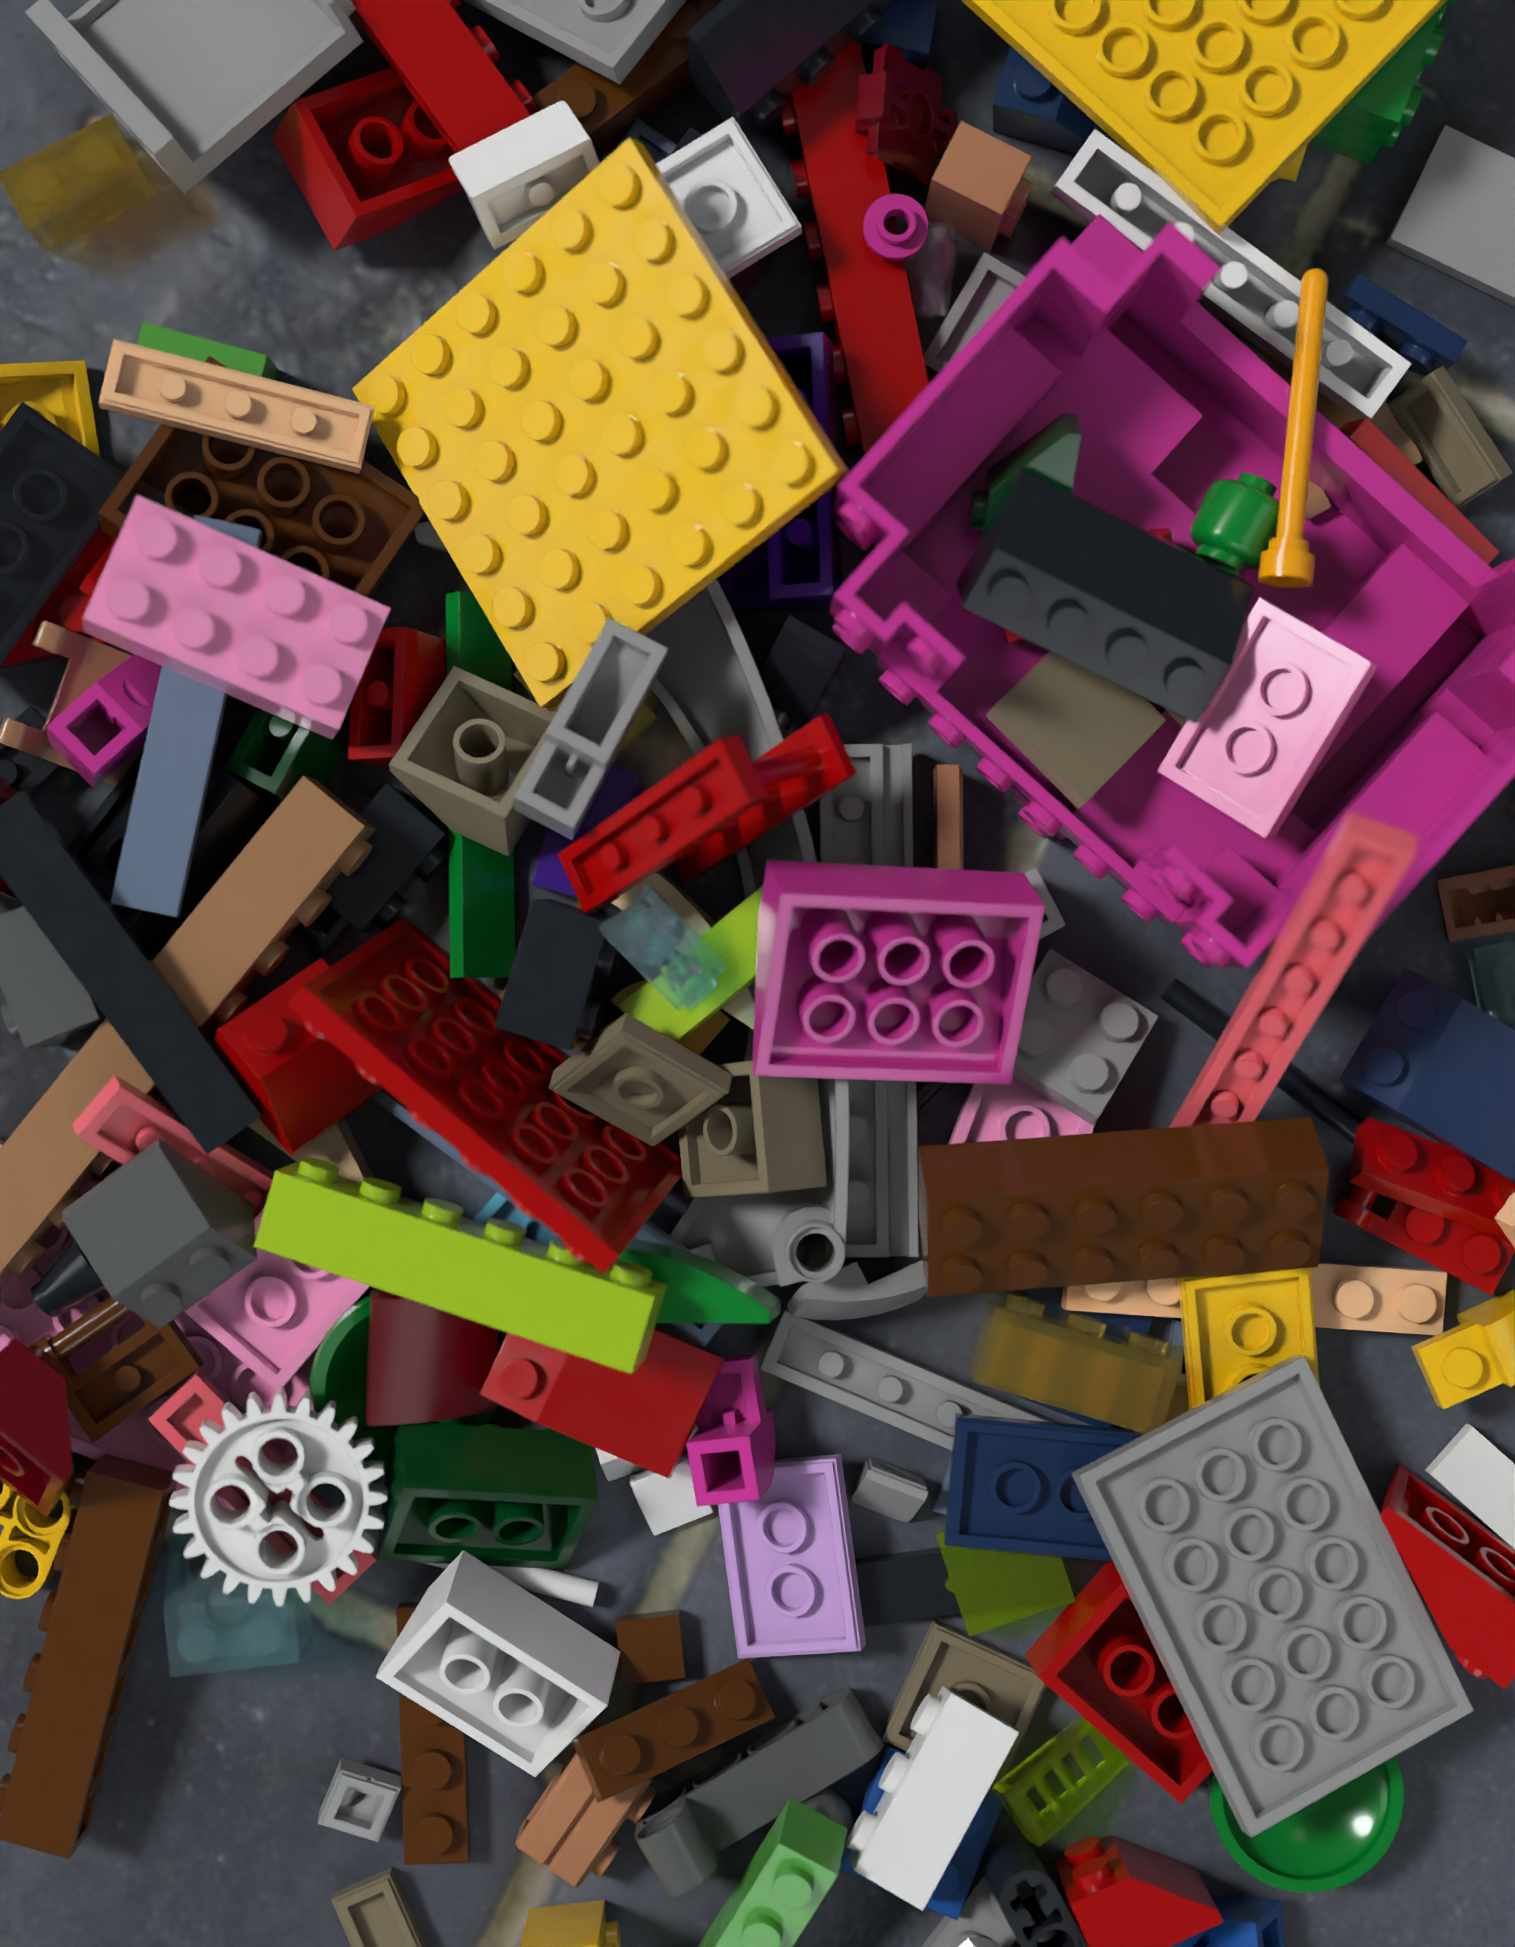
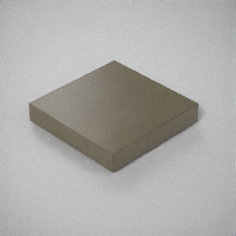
M1052 651L985 715L1078 809L1166 721L1143 696Z
M625 1013L553 1071L549 1089L650 1146L655 1147L728 1094L732 1074Z
M933 1618L884 1725L881 1738L883 1741L907 1751L917 1732L910 1729V1725L918 1707L928 1694L936 1698L942 1686H945L1006 1722L1019 1732L989 1788L998 1793L1047 1685L1037 1677L1029 1662Z

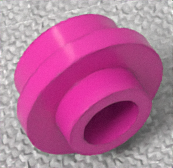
M888 194L877 199L867 210L863 223V234L868 247L877 256L890 261H901L915 255L924 245L928 233V219L924 209L916 200L903 194ZM892 216H899L907 222L908 229L903 234L893 235L885 229V220Z

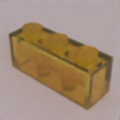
M1008 1294L1005 1304L989 1299L967 1371L973 1382L1144 1434L1165 1424L1183 1364L1174 1355L1166 1352L1169 1342L1136 1331H1131L1129 1341L1104 1334L1107 1326L1106 1323L1077 1313L1070 1312L1067 1322L1043 1316L1044 1304L1013 1294Z

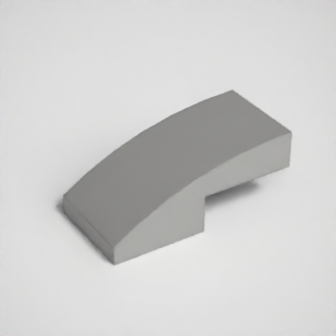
M922 1260L870 1284L867 1283L858 1263L854 1262L841 1268L829 1280L816 1283L809 1282L801 1286L786 1306L792 1317L812 1320L856 1319L899 1309L919 1301L927 1292Z

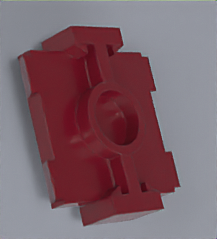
M886 43L880 49L874 51L873 73L859 76L855 132L858 134L868 132L867 154L930 186L931 179L936 171V159H941L944 156L956 132L958 112L951 108L940 110L943 83L941 81V74L928 66L923 70L902 58L901 50Z

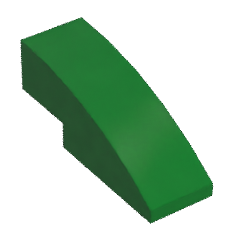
M633 1238L616 1259V1261L632 1262L648 1268L653 1272L651 1280L667 1285L656 1323H771L781 1313L780 1299L749 1278L711 1259L670 1245Z

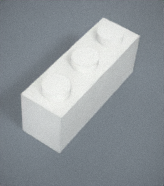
M942 1686L936 1698L928 1694L921 1702L910 1725V1729L917 1732L904 1756L896 1752L888 1762L878 1784V1787L885 1791L873 1814L867 1811L861 1813L846 1842V1846L853 1850L848 1860L854 1871L922 1911L1019 1734L1018 1731L1006 1722L945 1686Z

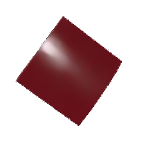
M370 1291L366 1393L367 1425L383 1426L433 1422L494 1410L495 1402L480 1395V1392L497 1357L498 1329L387 1291Z

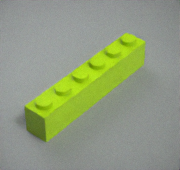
M303 1157L300 1163L295 1162L275 1171L254 1247L630 1374L645 1361L667 1289L666 1284L651 1280L653 1272L648 1268L632 1262L617 1260L613 1263V1266H610L602 1274L592 1264L576 1259L566 1249L563 1240H551L550 1245H546L525 1238L526 1229L512 1222L488 1219L487 1224H483L462 1217L464 1209L454 1203L441 1199L427 1198L423 1204L400 1196L401 1187L385 1180L363 1178L362 1183L338 1176L340 1168L325 1160Z

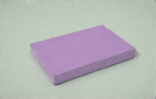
M841 1454L776 1459L772 1483L760 1500L718 1504L738 1658L861 1651L866 1646L842 1456Z

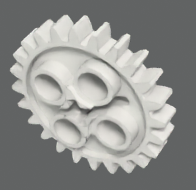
M278 1388L272 1406L264 1407L261 1398L255 1391L250 1392L246 1413L242 1414L233 1404L227 1402L221 1411L225 1424L223 1427L207 1418L202 1422L199 1430L207 1444L193 1440L187 1441L183 1453L196 1465H177L172 1478L189 1488L173 1492L169 1500V1506L188 1510L187 1513L176 1519L173 1531L179 1534L194 1533V1537L186 1545L183 1554L185 1558L195 1557L203 1553L206 1554L208 1558L200 1575L203 1579L214 1575L219 1570L226 1573L223 1586L224 1594L228 1595L241 1581L249 1584L248 1603L254 1604L259 1598L262 1589L267 1588L272 1589L276 1606H282L287 1588L293 1587L296 1588L299 1596L306 1603L310 1601L312 1582L319 1580L330 1592L336 1590V1567L351 1575H355L358 1572L359 1562L352 1551L353 1549L372 1554L375 1540L364 1529L383 1528L385 1514L370 1506L386 1502L388 1499V1488L382 1485L370 1484V1482L384 1474L385 1464L384 1461L364 1460L374 1449L375 1440L373 1436L357 1441L351 1438L358 1425V1418L356 1416L346 1419L339 1425L334 1422L337 1403L334 1400L327 1403L318 1413L311 1410V1391L306 1390L297 1406H288L284 1389ZM284 1438L293 1443L298 1455L288 1463H274L267 1459L263 1453L262 1445L269 1439ZM238 1456H245L252 1463L259 1477L246 1467L239 1466L236 1458ZM330 1483L342 1490L345 1499L336 1507L324 1508L313 1502L309 1492L318 1484ZM222 1486H239L248 1494L250 1504L239 1510L226 1509L217 1501L215 1491ZM287 1487L293 1492L290 1505L283 1500L277 1502L274 1506L267 1502L270 1489L273 1492L280 1493ZM301 1516L313 1526L321 1528L324 1531L323 1536H313L307 1530ZM272 1531H286L295 1538L298 1546L288 1554H274L266 1548L262 1538Z

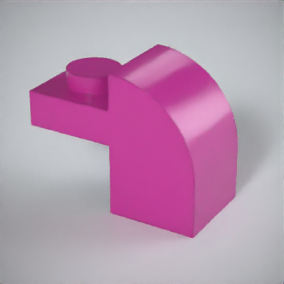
M756 1353L721 1356L725 1358V1361L698 1418L699 1429L686 1442L697 1506L757 1501L763 1497L772 1483L776 1460L775 1424L773 1409L765 1408Z

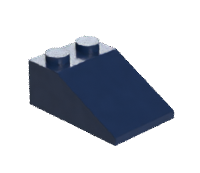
M1404 968L1339 1078L1346 1091L1515 1183V1030L1462 997Z

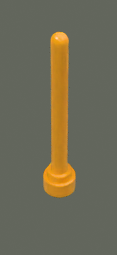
M1318 268L1308 270L1303 275L1301 281L1276 538L1269 540L1268 550L1261 552L1258 581L1274 587L1302 588L1311 586L1313 583L1315 556L1309 553L1310 543L1303 540L1328 291V276L1323 270Z

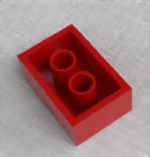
M1107 1561L1024 1655L1041 1681L1182 1805L1212 1771V1767L1114 1562Z

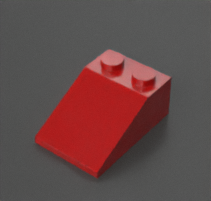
M392 68L293 101L272 138L334 251L387 232L464 190L449 162V158L455 153Z
M655 1325L645 1361L630 1374L507 1333L480 1395L540 1425L656 1474L671 1478L725 1358Z
M1399 1463L1392 1472L1380 1517L1447 1644L1455 1651L1457 1660L1474 1676L1480 1679H1487L1489 1677L1503 1689H1506L1515 1678V1549Z

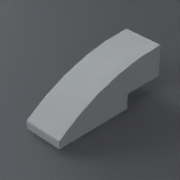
M608 618L545 733V741L514 796L515 811L571 840L574 839L651 689L668 653V648Z

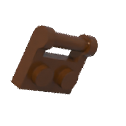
M111 1296L54 1337L50 1334H45L31 1344L46 1351L59 1365V1374L66 1379L68 1409L92 1443L204 1365V1362L174 1320L160 1329L140 1316L146 1325L144 1328L77 1374L70 1364L69 1357L133 1312Z

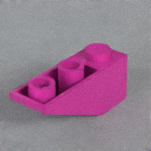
M136 654L95 682L46 726L48 743L93 788L97 787L146 742L162 666Z

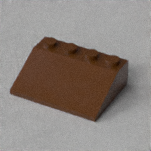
M210 355L205 361L209 364L227 368ZM164 424L158 427L98 512L102 532L113 539L119 537L137 495L193 520L194 516L198 515L260 529L263 533L260 550L369 599L372 598L425 514L418 496L365 460H363L360 474Z

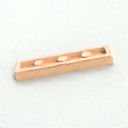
M116 339L113 340L99 399L101 409L358 474L361 471L375 406Z

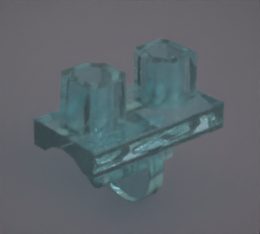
M650 883L640 890L634 901L625 910L607 919L599 926L603 936L678 1011L684 1006L689 1009L694 1008L717 988L718 981L716 978L728 968L724 960Z

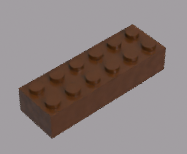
M1311 1117L918 1146L919 1246L928 1297L1318 1267L1330 1169Z

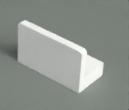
M559 101L449 158L450 165L467 193L483 231L494 250L519 238L600 165L591 139L565 101Z

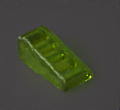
M1079 1716L991 1788L1025 1838L1036 1846L1041 1847L1065 1827L1130 1762L1123 1752L1082 1716ZM1087 1734L1105 1758L1098 1766L1094 1765L1079 1743ZM1069 1752L1085 1774L1078 1782L1062 1761V1758ZM1051 1769L1067 1790L1059 1797L1044 1777ZM1033 1786L1047 1804V1807L1041 1812H1038L1026 1794Z

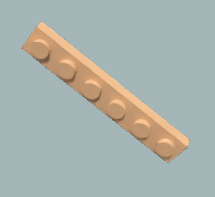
M1319 1261L1318 1267L1311 1268L1315 1327L1421 1335H1439L1443 1333L1447 1272L1324 1261ZM1177 1278L1063 1286L1061 1307L1065 1310L1181 1318Z

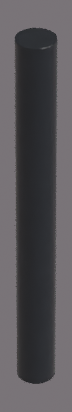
M1177 978L1169 984L1161 995L1162 1000L1216 1041L1220 1039L1230 1021L1227 1016ZM1289 1064L1276 1086L1354 1145L1356 1127L1363 1120Z

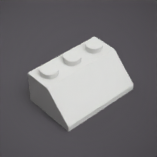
M463 1550L427 1589L379 1667L376 1678L536 1777L608 1706L621 1651Z

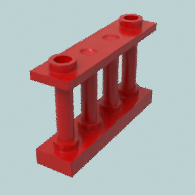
M829 714L819 715L754 761H751L739 734L721 738L558 853V856L584 913L606 907L671 862H673L682 884L692 883L857 773Z

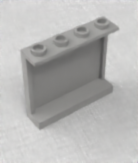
M38 0L25 11L60 57L184 194L363 42L349 19V16L356 11L351 0H89L68 19L49 0Z

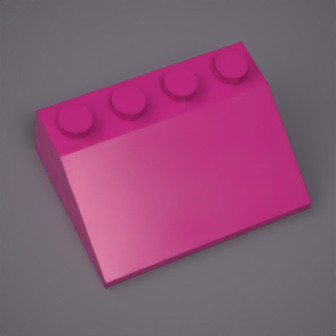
M767 860L758 917L752 1067L754 1075L1011 1084L1045 909L1044 903L1026 875L1016 872Z

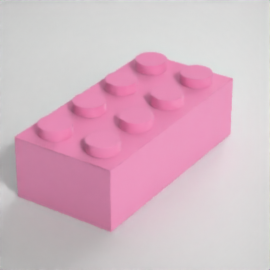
M137 495L82 619L83 632L219 689L232 697L333 740L341 726L391 608Z

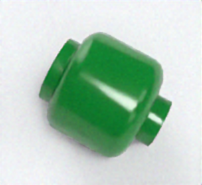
M1242 472L1237 481L1232 479H1219L1208 488L1189 529L1190 538L1198 546L1195 555L1235 576H1243L1246 569H1259L1261 552L1268 550L1270 539L1276 538L1279 501L1274 498L1277 487L1266 479L1247 472Z

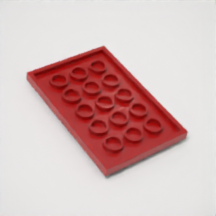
M405 917L399 919L301 988L288 1006L303 1018L305 1026L313 1035L323 1041L333 1043L355 1062L358 1072L366 1080L387 1089L407 1107L408 1113L414 1121L428 1130L436 1131L459 1151L461 1159L469 1168L479 1174L489 1176L511 1195L513 1203L523 1214L543 1222L563 1240L566 1249L576 1259L592 1264L602 1274L621 1255L682 1176L680 1151L666 1139L652 1147L549 1089L553 1071L570 1057L556 1046L495 1028L494 1025L502 999L477 978H450V955Z

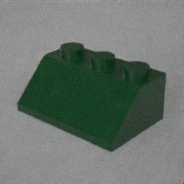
M438 1421L399 1425L387 1458L384 1487L388 1488V1499L382 1503L381 1512L385 1514V1522L383 1528L379 1529L377 1560L451 1564L464 1550L487 1566L566 1570L598 1500L592 1446L550 1428L531 1430L504 1428L497 1424L469 1426L441 1424Z

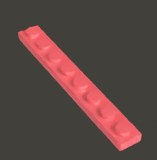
M1348 812L1169 1128L1255 1121L1415 858L1418 841L1417 835Z

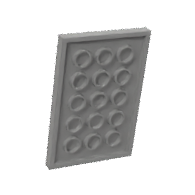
M1293 1355L1071 1473L1242 1832L1251 1838L1474 1711L1305 1356Z

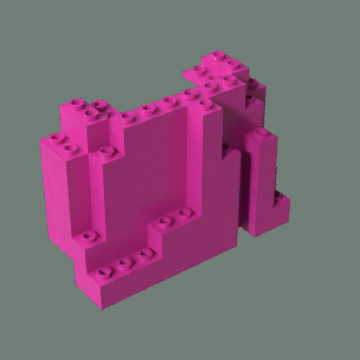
M1099 214L1072 245L1063 237L1054 245L838 486L834 510L841 517L836 522V525L852 542L863 550H866L870 544H873L876 549L834 594L830 614L835 617L834 621L836 623L832 629L857 653L862 655L867 648L873 651L879 657L876 665L884 671L878 679L879 682L906 706L915 699L933 716L927 722V725L949 746L957 749L963 743L981 759L975 768L988 782L1003 793L1010 786L1018 792L1013 798L1023 808L1017 815L1030 829L1043 839H1046L1049 835L1052 837L1055 835L1059 840L1068 837L1078 846L1072 856L1088 872L1099 880H1102L1109 874L1127 890L1121 897L1123 903L1146 923L1150 924L1157 917L1162 923H1174L1186 934L1180 940V944L1208 968H1211L1213 964L1221 969L1223 967L1248 968L1279 934L1348 812L1417 835L1416 856L1365 938V942L1515 775V557L1492 569L1319 411L1316 410L1309 481L1324 490L1332 508L1310 520H1307L1305 517L1303 540L1310 543L1309 553L1315 556L1313 583L1311 586L1302 588L1269 586L1258 581L1259 569H1246L1243 576L1237 577L1251 583L1254 590L1244 623L1258 599L1261 598L1379 666L1320 761V768L1311 776L1273 840L1260 836L1158 772L1182 727L1163 706L1147 698L1145 699L1166 721L1079 809L985 716L1050 650L1026 638L1008 643L1001 626L962 607L956 582L979 543L978 531L968 530L973 490L985 491L989 468L1063 413L1076 414L1082 434L1072 493L1145 530L1157 528L1171 529L1173 544L1194 555L1198 546L1190 538L1189 529L1208 488L1219 479L1237 481L1242 472L1251 473L1274 484L1277 487L1274 498L1280 502L1291 386L1198 303L1221 270V267L1171 222L1164 227L1142 252Z

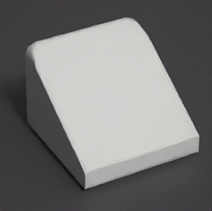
M688 1453L681 1455L671 1478H666L647 1469L630 1477L629 1483L654 1536L713 1513L711 1505L697 1506Z

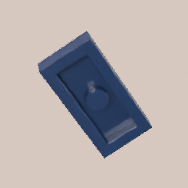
M1360 273L1344 290L1334 306L1409 361L1411 365L1408 370L1419 375L1427 376L1441 366H1444L1447 370L1455 363L1468 342Z

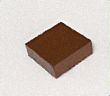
M679 1609L616 1616L618 1650L621 1651L619 1662L622 1685L686 1678Z

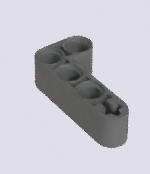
M844 1687L838 1689L653 1800L644 1815L636 1823L634 1838L669 1897L682 1895L712 1875L718 1867L720 1851L778 1817L789 1798L800 1803L870 1761L883 1748L884 1743L851 1688Z

